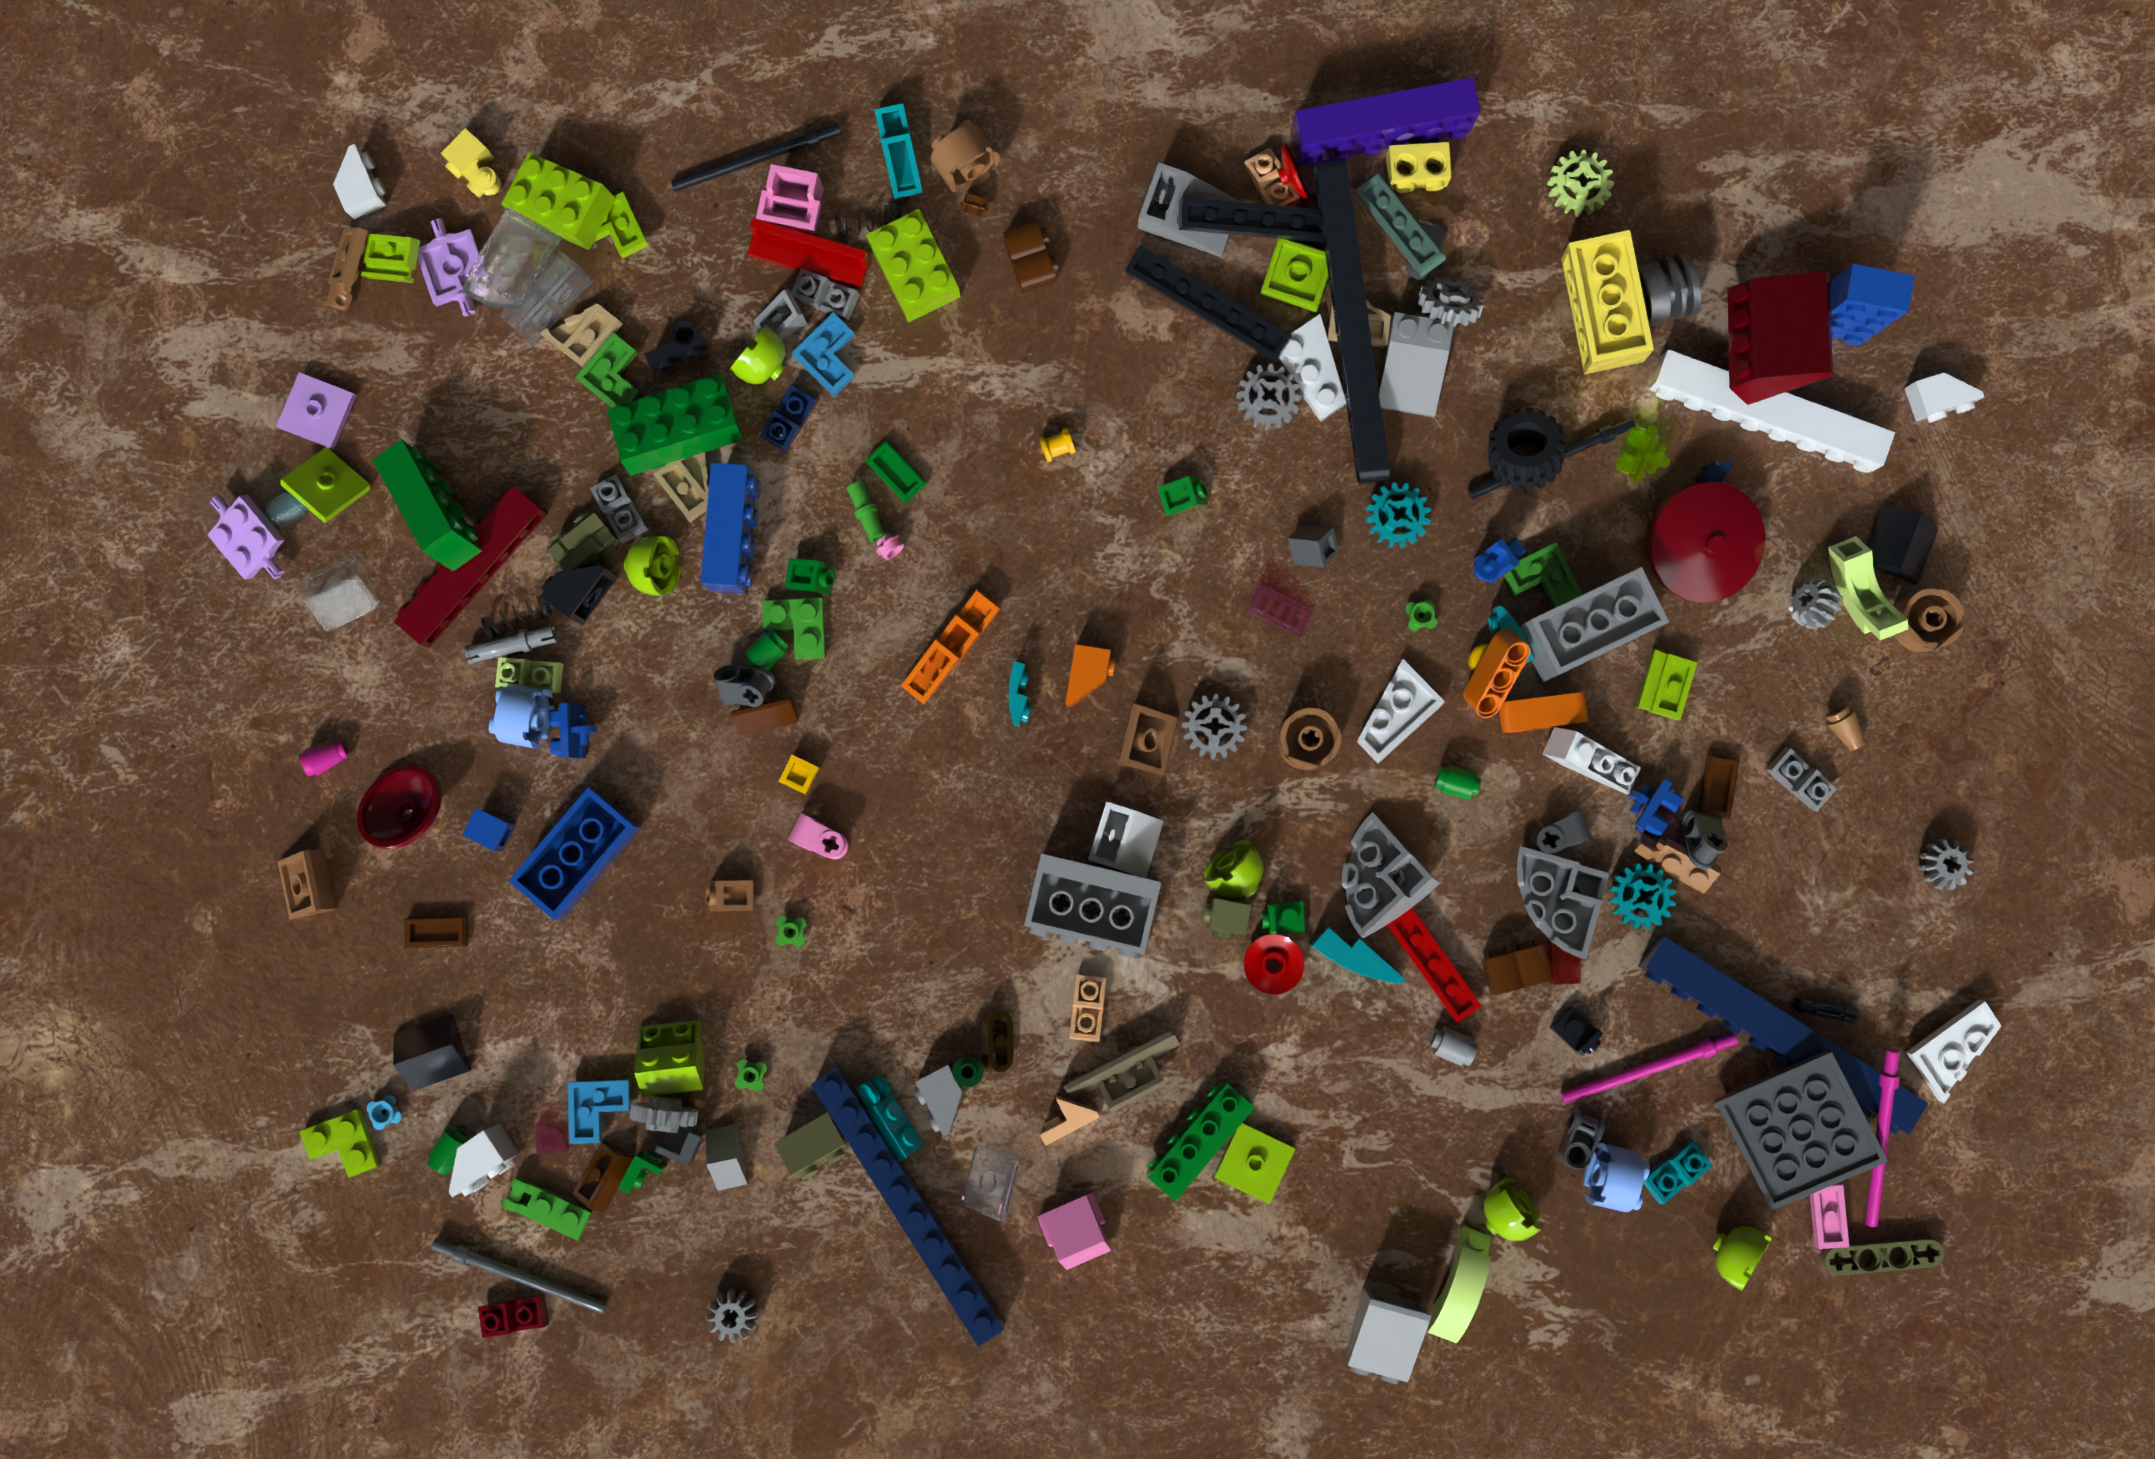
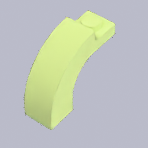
M1856 536L1828 547L1830 566L1836 587L1843 597L1842 601L1848 613L1864 634L1872 632L1879 640L1908 630V619L1886 599L1877 583L1873 568L1872 550Z
M1462 1226L1459 1230L1452 1268L1441 1295L1432 1306L1428 1333L1457 1343L1465 1333L1477 1309L1487 1280L1492 1258L1489 1256L1492 1236L1466 1226Z

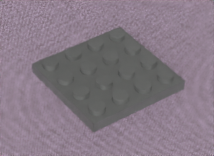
M1831 1049L1715 1099L1772 1211L1888 1162Z

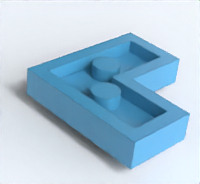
M833 312L791 354L833 397L855 377L854 373L835 356L855 337V333Z
M631 1079L568 1082L569 1144L602 1142V1112L631 1110Z

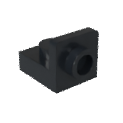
M1572 1006L1550 1027L1576 1054L1582 1056L1585 1053L1591 1054L1601 1044L1599 1038L1603 1035V1032L1589 1023Z

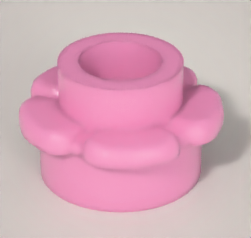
M891 533L885 534L877 542V554L882 555L885 560L895 557L904 548V544L900 541L901 536L899 534L894 536Z

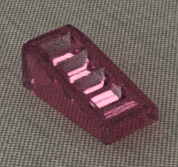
M1259 584L1246 613L1301 638L1313 610L1269 587ZM1264 596L1270 599L1265 610L1262 611L1259 609V606ZM1277 601L1280 603V606L1274 617L1269 613L1274 602ZM1288 606L1291 610L1284 622L1280 618L1285 607ZM1296 611L1302 612L1297 626H1292L1291 623Z

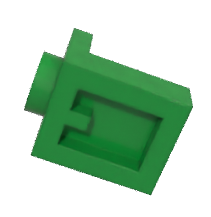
M1187 476L1157 488L1166 516H1173L1194 507L1208 505L1206 498L1208 497V489L1200 477Z
M789 558L785 588L830 595L835 581V567L817 560Z
M1303 901L1266 903V910H1261L1262 928H1268V934L1305 932Z
M651 1151L639 1152L634 1156L618 1189L627 1194L631 1193L635 1187L640 1189L649 1174L644 1171L645 1168L660 1175L665 1171L667 1165L661 1162L662 1157Z

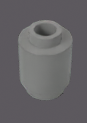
M1446 1026L1441 1030L1436 1029L1430 1041L1434 1055L1459 1066L1462 1064L1469 1066L1473 1062L1478 1049V1043L1473 1042L1471 1037Z

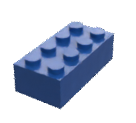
M1857 264L1849 266L1829 283L1832 339H1842L1848 345H1862V343L1864 344L1909 311L1915 275Z
M711 463L700 583L712 592L747 594V586L751 587L753 583V569L749 568L750 557H754L756 551V541L752 539V529L758 525V510L754 509L755 498L760 497L761 481L757 480V476L748 465Z
M588 787L508 881L553 920H563L642 827L599 790Z

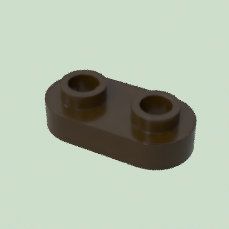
M989 1011L984 1015L981 1022L982 1062L989 1071L1004 1072L1010 1068L1013 1062V1021L1011 1016L1005 1011Z

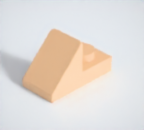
M1056 1096L1065 1119L1061 1120L1058 1116L1044 1123L1043 1127L1045 1129L1040 1132V1137L1046 1146L1100 1118V1114L1096 1108Z

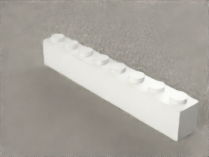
M1667 350L1660 356L1648 389L1656 392L1655 395L1661 399H1676L1684 402V406L1691 410L1700 411L1703 409L1711 412L1712 416L1722 421L1733 420L1741 423L1740 426L1746 430H1760L1769 433L1768 436L1773 440L1782 442L1788 440L1796 443L1797 448L1801 450L1821 452L1825 454V458L1828 460L1851 463L1854 469L1861 472L1875 471L1884 466L1895 432L1786 392L1747 405L1729 388V371L1671 350Z

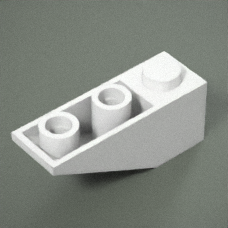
M1554 727L1543 751L1544 756L1564 767L1629 795L1641 768L1577 731Z

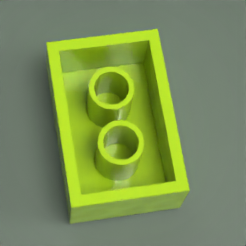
M528 152L501 204L516 218L590 250L596 238V233L603 225V221L611 210L616 198L603 184Z
M920 209L866 234L869 246L908 323L961 297L959 287Z

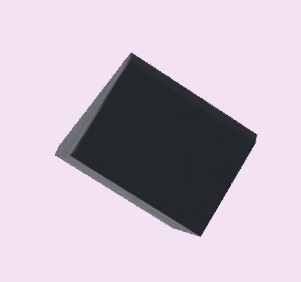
M1881 507L1866 544L1872 550L1873 568L1915 585L1918 584L1938 528L1922 512Z
M453 1013L394 1033L393 1065L412 1091L472 1071Z

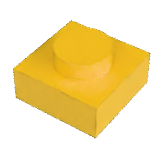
M791 755L778 782L807 795L820 768Z

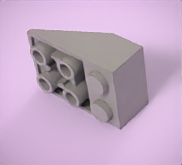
M1158 162L1139 215L1138 229L1222 257L1229 234L1179 230V200L1182 197L1233 202L1241 201L1188 172Z

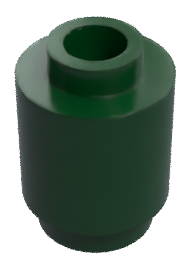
M964 1055L953 1066V1078L960 1086L973 1087L982 1079L984 1065L978 1057ZM965 1066H970L973 1069L974 1074L972 1077L967 1078L963 1076L962 1069Z

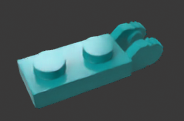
M875 1075L870 1079L869 1083L864 1082L859 1086V1094L868 1109L867 1112L898 1161H903L924 1146L918 1133L893 1094H891V1086L886 1082L884 1076Z

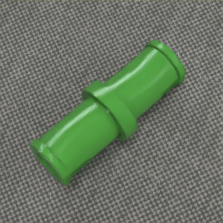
M854 482L847 486L846 490L856 509L855 517L861 521L869 543L877 542L886 534L877 515L878 508L876 504H872L864 482Z

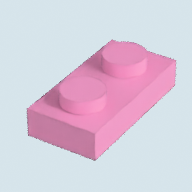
M1837 1183L1810 1194L1815 1248L1849 1247L1843 1184Z

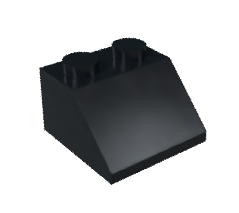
M601 565L557 572L555 576H550L544 582L541 588L543 592L539 597L568 618L584 625L618 577Z

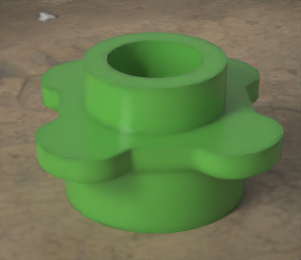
M1427 599L1424 602L1417 604L1410 602L1406 605L1405 611L1409 614L1410 620L1408 628L1411 631H1418L1419 628L1424 627L1429 629L1436 627L1438 621L1435 618V604L1433 601ZM1419 613H1423L1424 617L1420 618Z
M786 916L779 917L776 921L779 927L778 935L775 937L776 943L779 946H784L785 944H794L796 947L803 946L805 943V938L803 937L804 928L807 925L805 919L802 917L796 919H788ZM789 929H793L794 933L792 935L788 933Z
M747 1059L740 1060L737 1064L739 1073L738 1078L734 1081L735 1086L738 1089L752 1088L755 1092L761 1091L765 1086L763 1079L767 1071L766 1064L764 1062L749 1063ZM753 1073V1078H749L748 1074Z

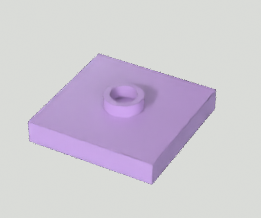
M299 372L276 427L334 450L357 395Z

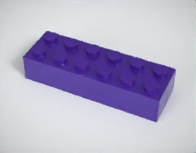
M1467 78L1297 110L1290 131L1297 166L1305 164L1306 167H1314L1315 161L1343 157L1348 160L1352 155L1362 153L1364 156H1373L1380 153L1381 150L1388 149L1390 145L1436 143L1439 139L1448 137L1451 140L1462 139L1471 132L1480 114L1474 80L1473 78Z

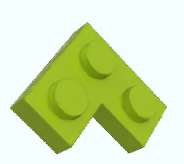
M621 192L614 196L616 198L614 204L605 217L603 225L596 233L594 242L611 235L618 253L622 258H625L649 246L626 195L624 192Z
M361 1108L300 1131L309 1160L338 1150L348 1178L381 1166Z

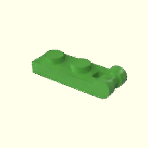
M514 1177L510 1185L512 1190L509 1196H505L501 1204L503 1208L519 1213L577 1241L581 1239L593 1210L524 1178ZM523 1193L532 1195L528 1204L520 1201Z

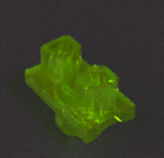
M1650 424L1648 429L1632 427L1628 434L1627 444L1639 449L1636 456L1621 452L1615 467L1616 470L1628 475L1631 483L1639 485L1648 463L1650 465L1647 472L1655 474L1658 467L1667 468L1671 461L1664 455L1667 446L1659 444L1656 451H1654L1660 439V435L1657 433L1659 427Z

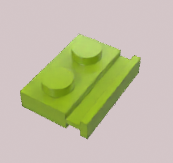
M368 233L363 263H366L365 272H361V276L369 279L413 283L414 279L411 278L412 270H416L420 240L412 237Z
M1656 649L1653 650L1636 708L1644 709L1673 720H1681L1698 662L1666 654Z

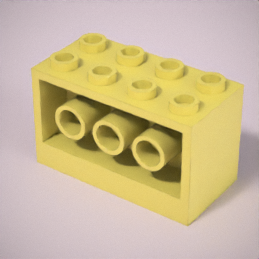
M1630 230L1569 243L1561 261L1584 375L1644 362L1654 350Z

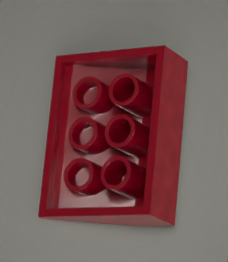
M1827 271L1758 277L1727 288L1729 388L1747 405L1834 375L1830 286Z

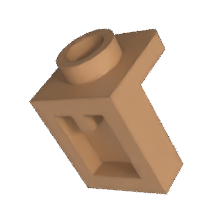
M753 880L710 881L709 887H707L705 892L706 904L710 905V912L753 911Z

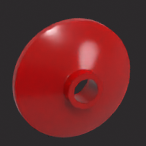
M1284 142L1281 145L1282 167L1277 169L1279 177L1284 186L1290 183L1300 196L1307 199L1309 196L1288 145Z
M1279 934L1264 935L1256 939L1248 947L1243 961L1244 973L1249 983L1258 991L1268 995L1284 994L1292 990L1301 980L1304 972V957L1298 945L1290 938ZM1271 958H1275L1278 961V967L1275 970H1270L1267 966Z

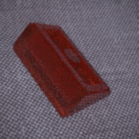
M1548 938L1549 965L1553 977L1550 984H1580V957L1564 951Z

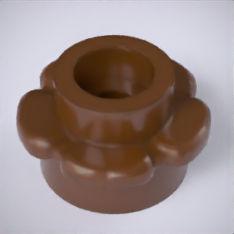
M965 193L964 202H960L961 205L965 206L964 212L982 216V211L987 212L989 210L986 208L988 199Z

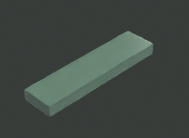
M1379 173L1354 190L1358 199L1421 277L1446 260L1444 253Z

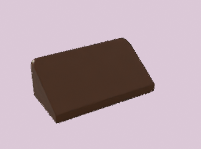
M789 698L763 703L758 707L741 708L731 712L733 721L741 735L798 722L795 703Z
M602 1141L572 1195L589 1209L604 1212L617 1192L633 1158L606 1141Z

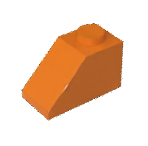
M1075 644L1065 703L1067 707H1073L1105 684L1107 675L1113 676L1116 658H1110L1111 650Z

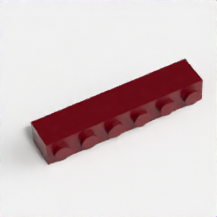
M512 486L510 490H504L497 498L496 506L490 512H485L478 519V526L475 530L479 535L477 542L482 552L455 571H451L439 563L436 574L431 579L425 580L418 587V594L414 599L403 604L398 610V617L393 622L419 645L430 648L547 515L545 511L516 487Z

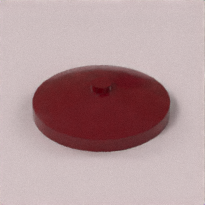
M1697 482L1684 486L1672 493L1657 509L1650 523L1647 535L1648 561L1658 582L1675 596L1700 603L1720 601L1741 590L1757 571L1765 548L1764 523L1754 502L1739 489L1718 482Z

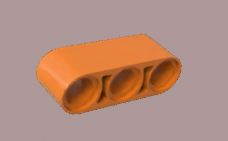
M1505 628L1495 634L1464 690L1463 696L1465 701L1482 718L1492 717L1500 710L1529 658L1530 648L1528 644L1512 629Z
M1584 692L1503 702L1499 710L1502 733L1589 722Z

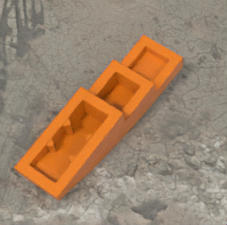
M977 589L959 614L954 616L940 637L935 639L901 687L921 703L926 704L986 630L1002 607L983 591Z

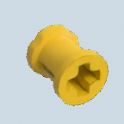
M1067 428L1062 429V433L1048 438L1039 437L1047 463L1052 462V458L1064 453H1076Z

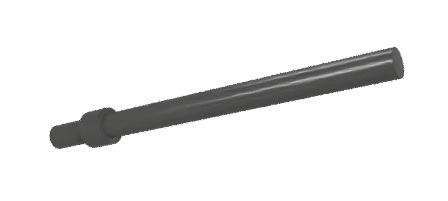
M435 1238L432 1243L431 1250L452 1257V1261L462 1265L466 1263L601 1314H603L606 1308V1301L475 1253L471 1247L459 1244L457 1246Z

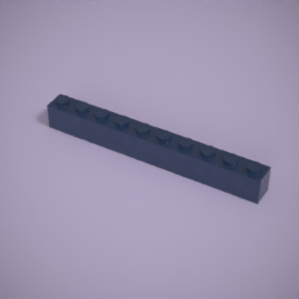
M1657 936L1638 966L1646 971L1644 977L1657 985L1663 982L1672 988L1670 991L1672 995L1684 1002L1687 999L1692 1000L1698 1004L1696 1010L1709 1018H1713L1715 1015L1724 1021L1722 1024L1724 1028L1736 1035L1740 1032L1750 1037L1748 1043L1763 1052L1766 1048L1776 1054L1774 1059L1786 1067L1831 1049L1865 1117L1870 1118L1873 1115L1878 1118L1882 1088L1879 1086L1880 1072L1667 937ZM1900 1085L1894 1092L1890 1133L1896 1135L1897 1132H1902L1910 1135L1928 1103Z
M839 1065L812 1083L811 1086L977 1346L979 1347L1002 1332L1005 1328V1320L904 1162L898 1161L867 1112L868 1109L862 1101V1097L843 1067Z

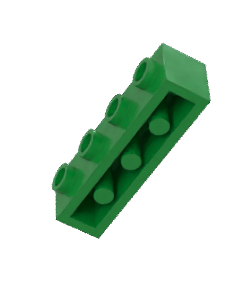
M1226 1081L1222 1085L1217 1082L1206 1095L1209 1099L1202 1108L1196 1106L1186 1118L1189 1124L1182 1132L1177 1129L1166 1142L1169 1145L1168 1149L1162 1156L1159 1153L1155 1154L1146 1166L1149 1169L1146 1173L1147 1178L1175 1202L1255 1108L1250 1101Z

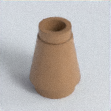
M1848 704L1837 706L1825 715L1828 720L1826 724L1847 746L1849 751L1856 750L1866 743L1855 710L1850 709Z

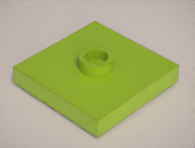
M1278 239L1260 295L1317 312L1328 278L1325 251L1289 239Z
M328 447L322 449L281 479V486L324 523L331 520L370 491V484Z
M1242 1122L1234 1132L1214 1178L1270 1205L1295 1152V1148Z

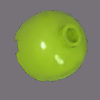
M765 324L729 370L738 378L751 384H762L770 377L775 381L786 368L782 364L786 355L782 339Z
M668 536L643 537L632 545L624 561V569L633 587L644 594L666 596L665 593H672L675 590L680 578L681 565L675 566V555H680L674 540Z
M1241 840L1232 844L1235 849L1226 854L1224 849L1220 851L1203 871L1207 877L1203 878L1209 888L1217 895L1227 899L1252 896L1258 890V884L1264 872L1263 861L1257 849L1250 841Z
M1505 1177L1494 1185L1485 1196L1484 1213L1486 1218L1484 1223L1493 1235L1498 1233L1507 1240L1514 1242L1524 1241L1543 1229V1224L1537 1223L1541 1215L1527 1193L1522 1188L1517 1192L1511 1186L1515 1181Z
M1749 1226L1734 1228L1728 1236L1721 1233L1713 1249L1718 1251L1715 1263L1722 1278L1742 1291L1757 1267L1764 1251H1766L1772 1237L1761 1230Z

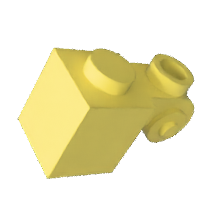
M465 128L441 152V155L448 161L445 167L458 179L464 176L469 181L466 186L478 198L483 194L495 195L501 189V179L493 169L486 167L495 157Z

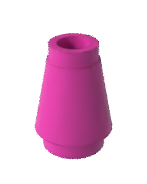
M342 741L307 748L304 753L299 754L301 765L308 777L314 774L319 776L343 761V759L348 758Z

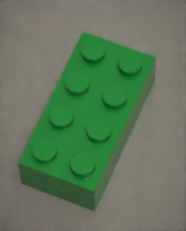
M722 373L607 409L620 461L630 476L744 440L731 392Z
M401 439L372 459L420 549L451 571H455L482 552L477 542L479 539L478 533L465 521L464 517L467 514L463 507L457 501H454L451 496L454 494V490L445 479L441 478L439 473L442 472V469L433 457L427 458L418 446L414 445L412 447Z

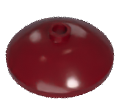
M418 766L395 768L379 777L368 788L358 807L357 827L361 836L372 846L387 850L404 847L417 840L430 828L439 812L442 799L439 782L429 771Z

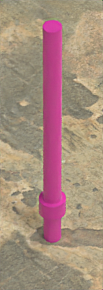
M1734 1033L1713 1040L1707 1038L1698 1041L1696 1046L1560 1092L1561 1098L1565 1104L1699 1057L1706 1059L1715 1056L1717 1051L1737 1045L1738 1041Z
M1891 1048L1886 1049L1884 1071L1880 1072L1879 1086L1882 1088L1876 1129V1138L1886 1157L1894 1092L1899 1087L1900 1075L1897 1073L1899 1050ZM1886 1163L1871 1170L1865 1224L1870 1227L1878 1226Z

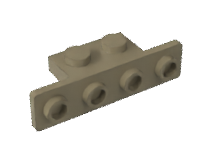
M1173 1030L1160 1032L1154 1035L1148 1043L1127 1049L1121 1057L1115 1060H1106L1100 1063L1097 1069L1092 1072L1073 1077L1064 1088L1071 1100H1076L1100 1088L1109 1109L1113 1113L1166 1085L1153 1059L1178 1047L1180 1044Z

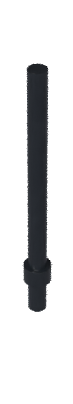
M838 123L816 131L815 128L804 131L802 136L671 180L673 189L677 192L807 146L809 149L820 146V142L842 135Z
M1629 417L1613 425H1603L1597 428L1595 433L1565 445L1564 459L1599 443L1604 445L1615 440V436L1636 427L1634 419ZM1493 477L1468 488L1467 491L1473 500L1504 485H1502V478L1496 480Z

